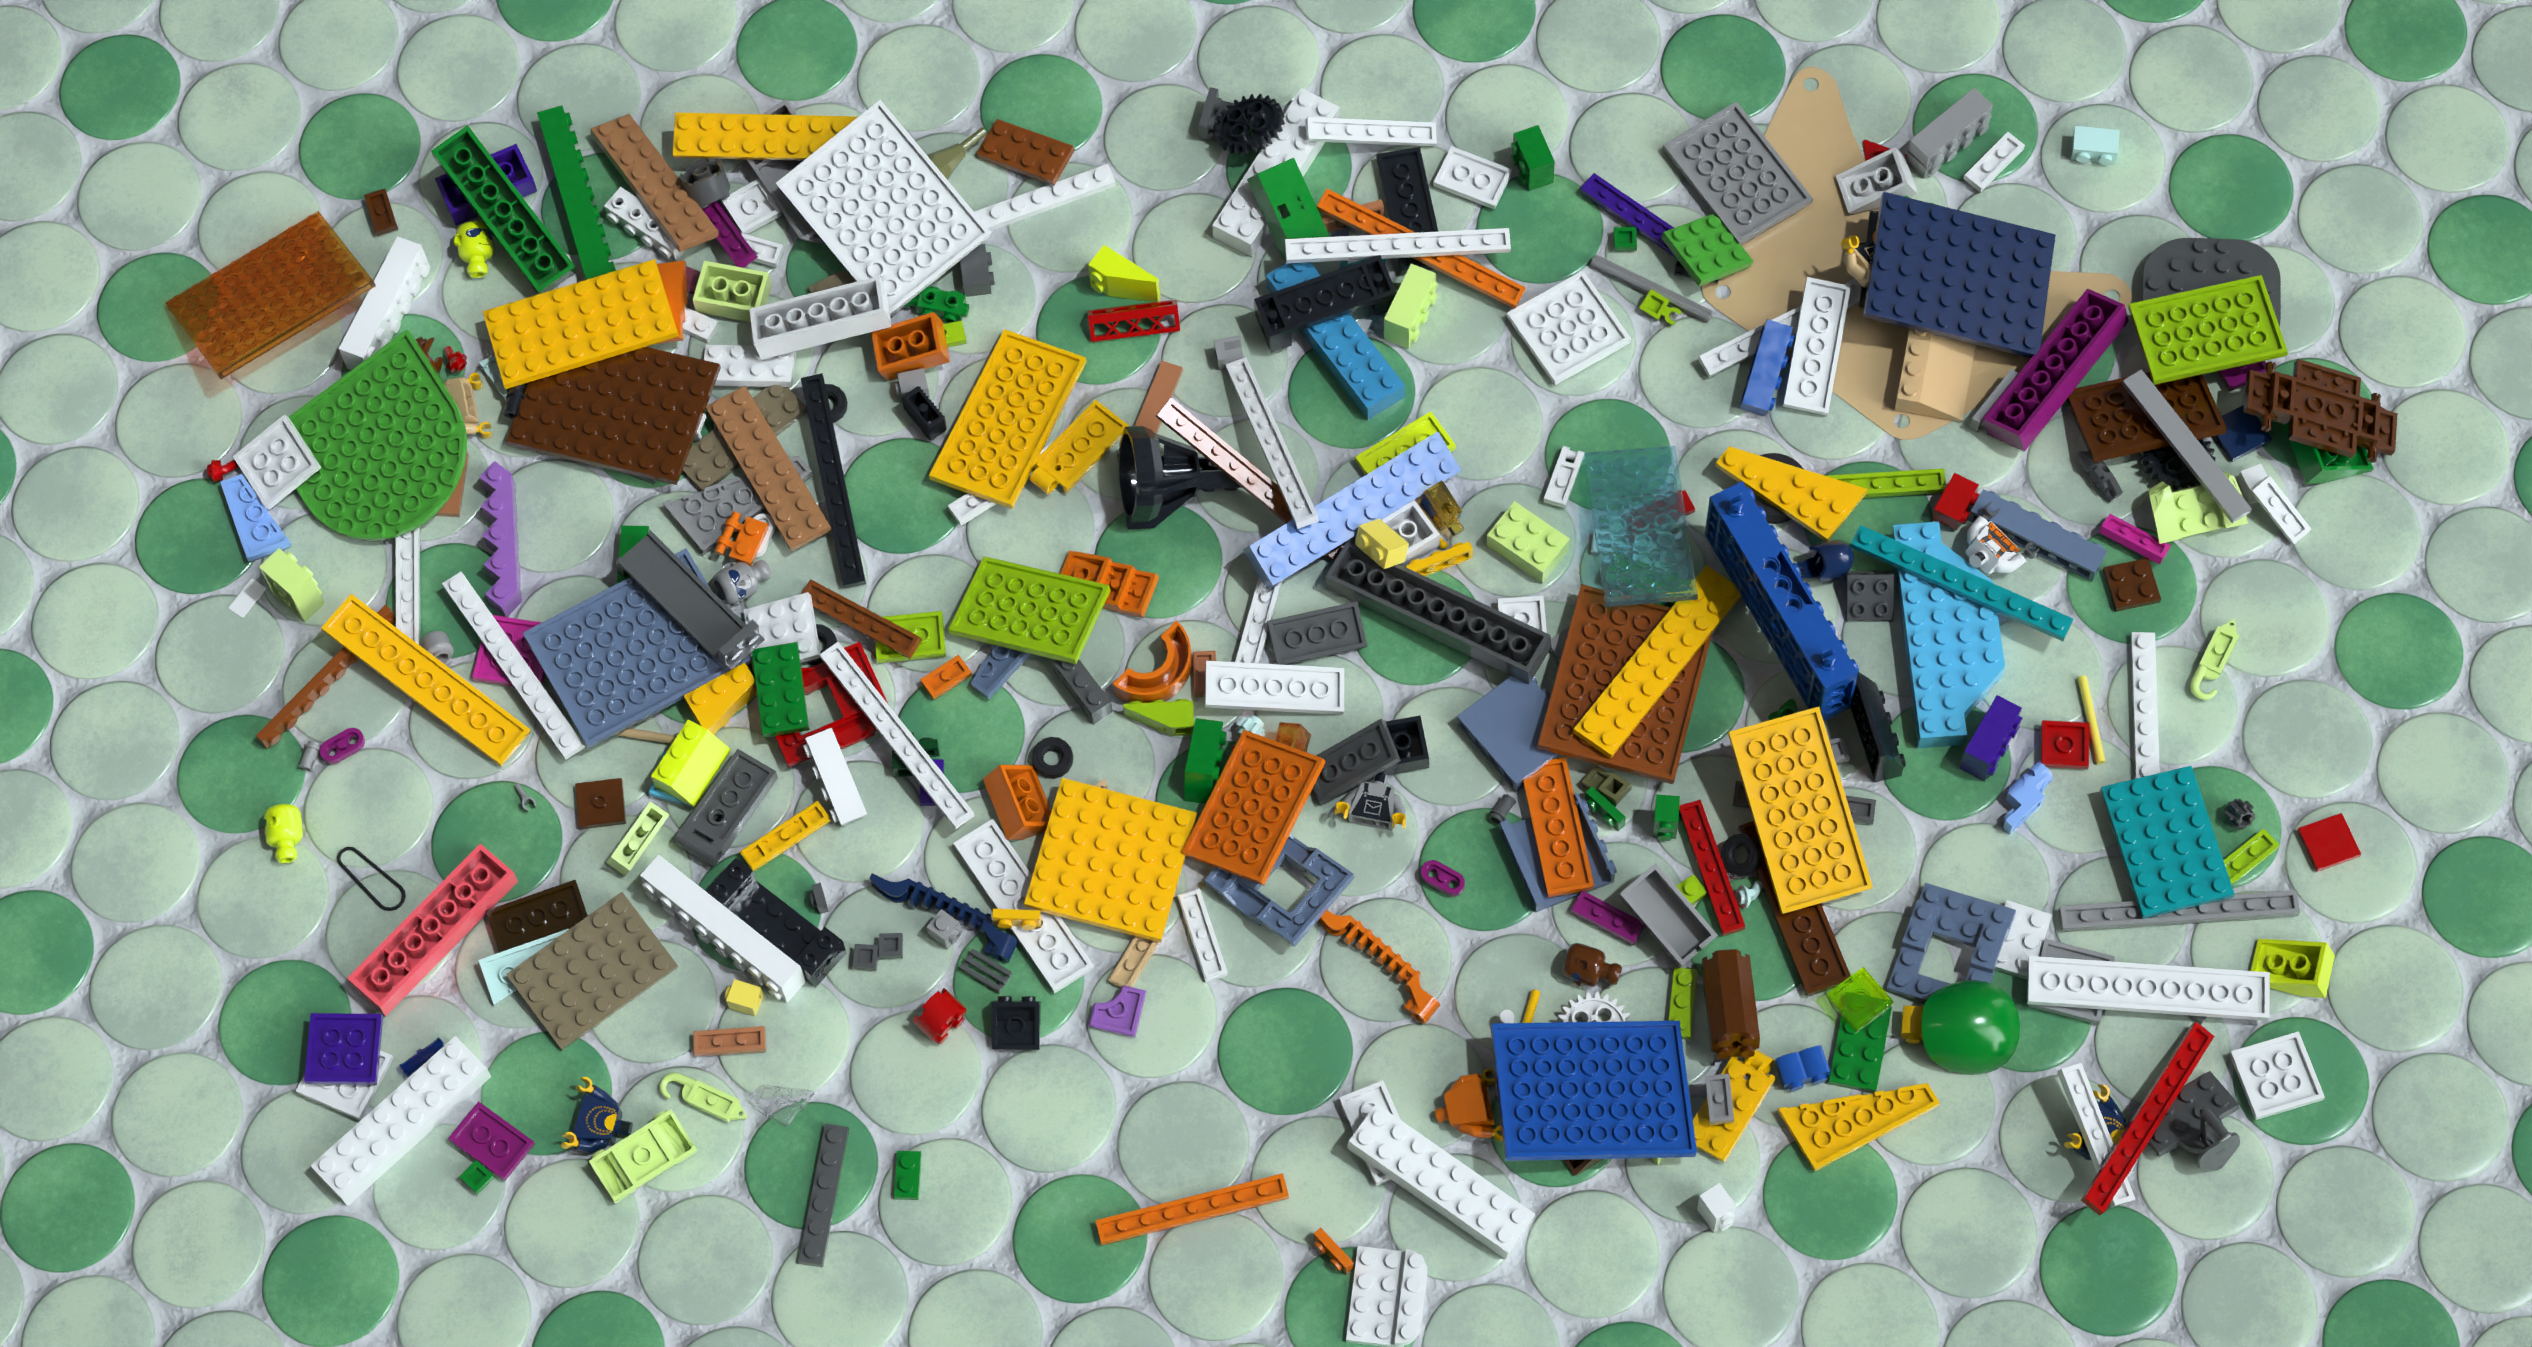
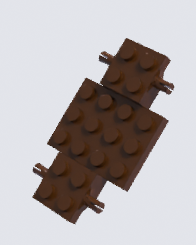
M2297 359L2294 363L2293 376L2276 372L2275 362L2273 364L2272 362H2267L2266 372L2264 373L2250 370L2246 374L2243 412L2262 418V431L2268 432L2271 430V421L2285 425L2290 421L2289 440L2349 458H2353L2356 454V446L2363 447L2368 450L2367 462L2370 463L2377 461V452L2390 456L2395 452L2398 413L2381 407L2380 394H2371V400L2360 397L2361 377L2301 359Z

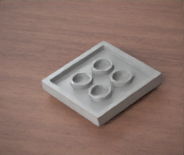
M2049 939L2044 940L2040 956L2114 962L2115 956ZM2032 1004L2028 1006L2097 1025L2100 1023L2103 1009Z

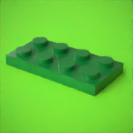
M793 642L754 649L752 657L763 737L810 730L798 643Z
M1846 992L1828 1084L1869 1093L1876 1092L1893 1005L1892 1001Z

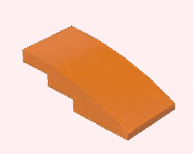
M686 261L657 264L679 337L656 344L683 341V322H685V304H687Z
M1069 550L1060 573L1109 585L1111 591L1103 608L1142 618L1145 616L1159 580L1156 573L1136 570L1133 565L1112 562L1109 557Z

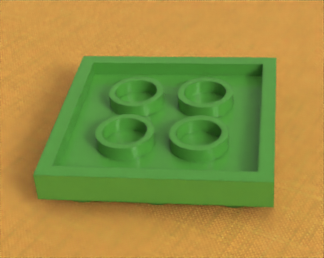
M1715 213L1665 231L1661 236L1662 240L1698 286L1747 269L1753 264L1751 257L1741 244H1738Z

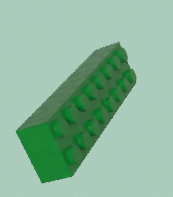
M468 125L431 151L433 158L537 294L552 290L576 272L575 265Z

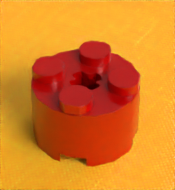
M945 988L942 989V993L937 991L922 1006L924 1008L923 1014L920 1017L915 1015L912 1021L920 1031L938 1045L949 1036L947 1032L952 1027L957 1029L965 1020L963 1016L967 1012L965 1006Z

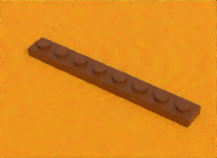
M384 605L377 613L393 625L396 618L392 610ZM343 647L256 735L260 744L268 749L271 745L273 746L278 743L281 735L287 729H291L296 724L297 719L303 713L308 712L314 702L328 692L330 685L335 680L342 678L346 669L352 663H356L359 658Z

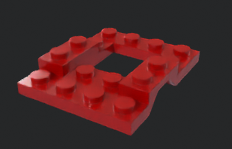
M860 641L845 647L844 649L887 702ZM822 662L810 668H802L804 691L807 695L829 686L843 718L801 736L799 732L778 735L775 738L790 768L812 758L807 757L803 745L807 744L805 738L832 728L840 749H844L875 736L877 729L825 663ZM755 685V686H753V688H754V691H755V693H756V695H757V689H756V685Z

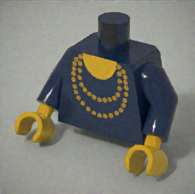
M588 1077L579 1078L585 1082L586 1086L582 1088L577 1085L576 1090L578 1092L587 1091L588 1095L584 1094L573 1133L567 1132L562 1135V1137L568 1138L570 1143L563 1142L561 1147L568 1149L573 1146L576 1150L594 1153L605 1149L607 1146L614 1145L617 1134L631 1135L633 1123L621 1120L622 1112L618 1103L606 1091L596 1085H592V1081Z
M2098 1084L2101 1093L2093 1091L2095 1098L2100 1099V1102L2097 1101V1104L2115 1146L2128 1125L2118 1105L2110 1096L2109 1087ZM2081 1131L2078 1134H2067L2072 1139V1142H2065L2064 1147L2068 1149L2073 1148L2085 1160H2092Z

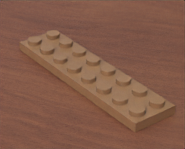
M630 114L591 128V136L678 252L718 237L716 227L698 203L687 195L682 182Z
M746 386L708 404L706 411L791 552L831 531V526Z

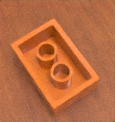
M934 312L892 324L889 328L871 332L878 372L887 381L898 378L897 373L922 368L925 370L950 362L943 322Z

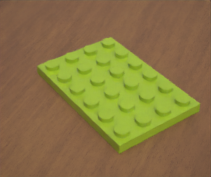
M2262 275L2130 303L2128 307L2154 385L2284 357L2288 353Z
M983 556L948 630L951 635L1077 664L1111 590L1109 585Z

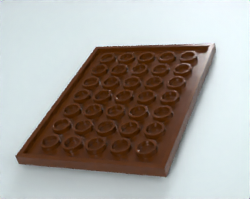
M643 347L529 382L524 393L525 397L521 400L518 417L514 418L506 438V443L509 446L677 485L719 375L720 364Z

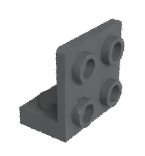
M1209 88L1198 127L1199 138L1218 142L1214 131H1216L1214 125L1218 124L1216 118L1222 117L1221 111L1228 110L1226 105L1233 106L1235 104L1222 101V98H1219V90L1216 88ZM1246 112V119L1249 123V116Z
M1849 571L1846 573L1847 620H1893L1894 574L1892 571Z

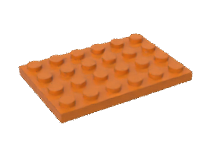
M1243 730L1182 853L1187 857L1264 886L1326 763L1325 760L1313 754Z

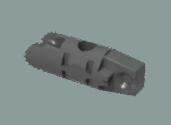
M2089 451L2078 453L2077 458L2099 491L2109 501L2116 500L2123 491L2104 461L2093 463Z

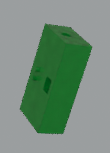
M1294 158L1247 179L1284 261L1286 260L1285 239L1330 237Z

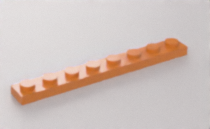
M1282 1173L1095 1221L1102 1246L1289 1199V1194Z

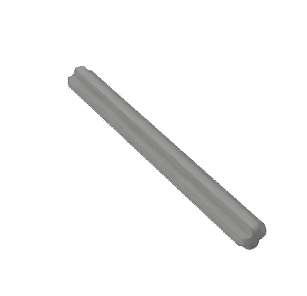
M1595 255L1591 260V267L1646 294L1649 293L1650 289H1653L1671 300L1669 305L1679 308L1704 322H1709L1712 317V310L1599 255Z

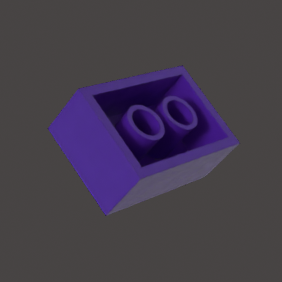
M1996 695L1964 751L1960 765L1961 770L1984 782L1988 775H1994L2000 758L2004 757L2009 748L2008 744L2011 738H2015L2020 728L2019 725L2023 719L2020 716L2022 707Z

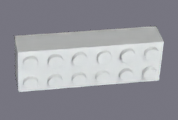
M397 236L339 347L347 369H354L389 343L394 333L399 331L401 319L404 314L406 315L409 312L410 302L413 296L418 294L420 283L430 270V265L422 245Z
M880 276L749 309L753 343L761 360L891 327L887 292Z

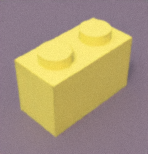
M1381 519L1359 525L1355 539V545L1383 569L1405 562L1409 543Z

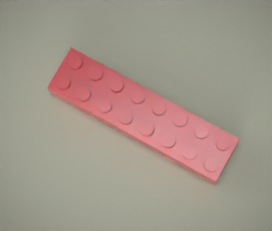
M479 844L347 978L352 988L386 1017L487 914L486 910L492 909L518 883L514 872L482 844Z

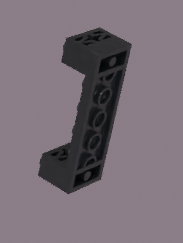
M1379 255L1254 299L1255 317L1272 353L1292 346L1291 333L1368 306H1372L1376 316L1388 312L1397 292L1382 257Z
M737 858L727 866L706 890L718 902L800 965L805 980L815 988L846 954L842 939L826 927L819 930L761 885L756 880L754 871Z

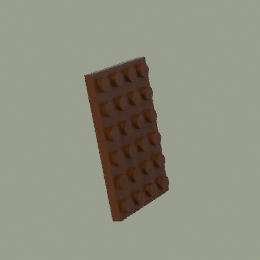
M2149 372L2145 373L2146 376H2147V377L2150 379V381L2152 382L2150 373H2149ZM2203 374L2154 385L2197 440L2226 434V425ZM2128 377L2075 388L2066 399L2093 463L2170 446L2122 385L2123 380Z

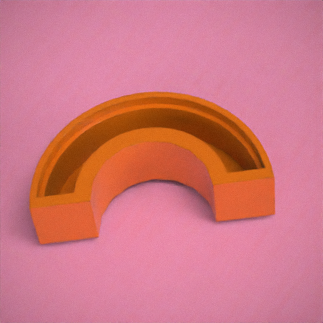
M1177 620L1161 635V645L1167 653V658L1163 665L1149 673H1139L1128 668L1113 683L1114 695L1128 703L1131 701L1151 703L1154 700L1166 701L1175 696L1184 687L1192 668L1191 646L1186 631Z

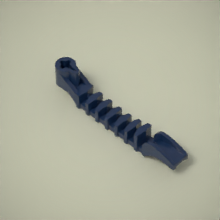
M873 873L871 874L870 880L874 889L894 903L905 902L911 892H913L908 903L911 908L915 909L920 896H923L925 898L921 906L926 910L929 909L933 901L936 903L934 911L937 913L943 907H946V913L952 917L955 912L959 913L957 921L961 924H964L966 917L970 918L968 927L975 930L976 926L981 927L980 934L988 940L983 953L1003 963L1010 962L1018 939L1010 934L996 930L992 924L991 914H984L979 908L973 909L968 903L958 902L956 898H950L943 892L939 893L933 887L929 886L928 888L922 882H914L909 878L900 882H891Z

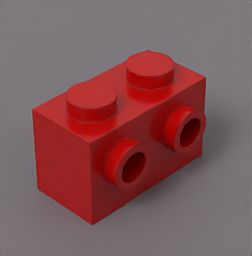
M1954 473L1934 508L1932 519L1957 531L1960 524L1964 525L1970 515L1968 509L1970 505L1974 506L1980 495L1977 493L1979 484Z

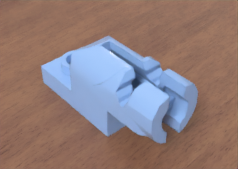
M2041 762L2033 765L2029 769L2028 774H2023L2009 787L2006 801L2013 809L2005 815L2003 829L2009 835L2043 804L2045 796L2042 792L2052 781L2053 775Z

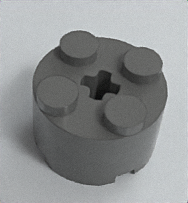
M708 159L696 161L685 168L686 172L684 175L680 174L684 190L692 200L698 203L701 209L706 208L712 202L724 200L730 196L729 190L731 186L723 165L718 159H714L715 162H709Z

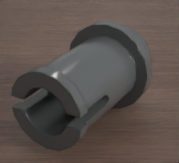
M1503 794L1495 809L1490 810V820L1500 825V822L1507 820L1506 816L1513 805H1515L1516 800L1508 794Z

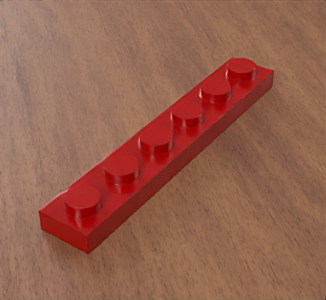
M1701 799L1679 805V814L1722 936L1745 930L1744 920Z

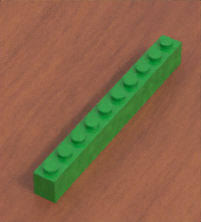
M563 105L537 112L585 279L616 271L614 262H609L607 257L611 256L608 242L603 243L602 237H606L603 225H598L596 220L600 218L597 205L592 206L591 200L595 199L592 187L586 186L585 181H589L586 168L581 169L580 163L584 162L580 149H575L574 144H578L575 131L570 132L569 126L573 125L570 113L564 112Z

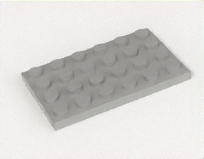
M1737 101L1663 144V150L1711 212L1715 213L1730 234L1733 235L1738 244L1743 245L1813 203L1811 195Z

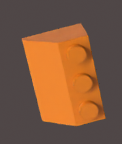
M999 765L983 778L1007 840H1024L1046 832L1051 808L1033 765Z

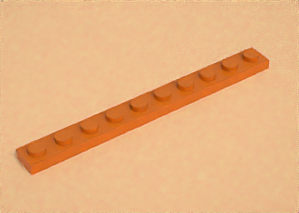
M1328 188L1317 205L1318 211L1366 235L1416 233ZM1462 255L1411 257L1513 309L1517 307L1526 290V287Z

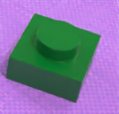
M1614 227V251H1637L1636 227Z
M477 1160L459 1176L477 1195L494 1179V1176Z

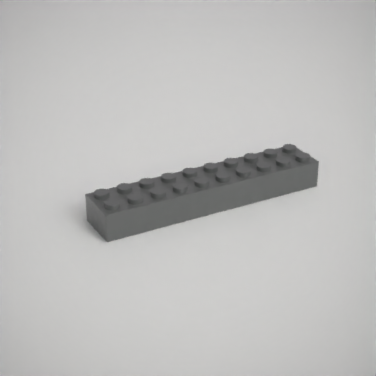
M1348 540L1325 576L1328 590L1353 602L1357 601L1358 604L1528 684L1532 681L1551 649L1550 634L1400 564L1383 569L1358 548L1355 543Z

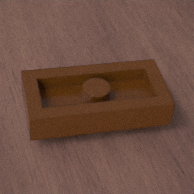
M386 189L364 195L377 236L398 230Z

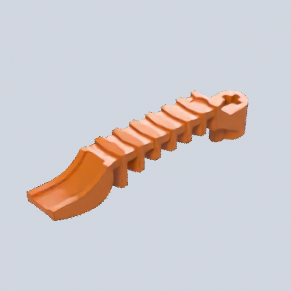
M1326 910L1318 921L1329 934L1339 937L1345 935L1351 929L1343 940L1346 945L1349 946L1359 935L1361 938L1355 945L1356 948L1362 951L1368 943L1370 948L1367 950V954L1373 957L1376 952L1380 953L1377 962L1383 965L1388 960L1390 963L1386 970L1390 974L1396 968L1400 970L1395 978L1400 983L1403 980L1407 981L1405 988L1411 995V998L1403 1008L1418 1022L1426 1024L1440 1007V1004L1433 996L1421 988L1419 981L1420 971H1415L1409 962L1406 963L1402 960L1400 954H1395L1389 945L1386 946L1381 938L1375 937L1370 929L1367 930L1363 926L1362 922H1357L1351 915L1338 916Z

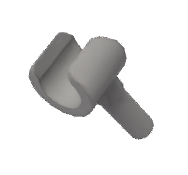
M519 783L516 784L515 788L521 796L524 811L528 812V809L525 807L527 802H532L536 808L535 799L528 797Z

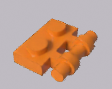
M733 511L730 518L726 519L725 529L722 536H719L716 541L717 547L714 552L723 555L725 549L731 550L729 554L730 560L745 562L751 567L769 526L768 523L748 516L744 524L738 522L741 514ZM734 531L739 532L735 542L730 540Z

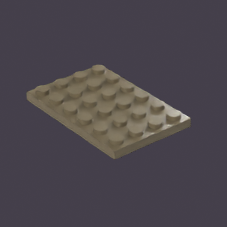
M621 892L508 972L506 976L563 1051L677 969L678 965L624 893Z

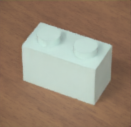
M2075 126L2072 136L2071 160H2077L2081 163L2098 162L2102 165L2115 164L2118 156L2120 130Z

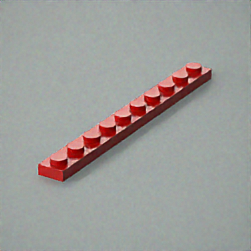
M2198 1022L2191 1024L2083 1195L2081 1201L2099 1216L2105 1212L2215 1037Z

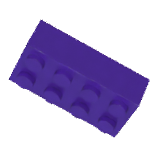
M517 144L490 154L522 197L537 192L534 179ZM446 174L435 178L439 192L455 226L478 217Z

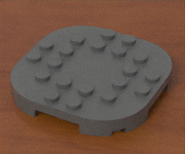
M2216 238L2174 239L2160 245L2147 259L2142 278V301L2262 275L2280 327V271L2274 258L2265 249L2249 241Z

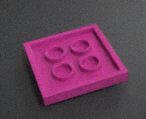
M493 615L539 682L543 685L545 673L523 636V632L542 622ZM481 641L472 676L473 680L514 687Z

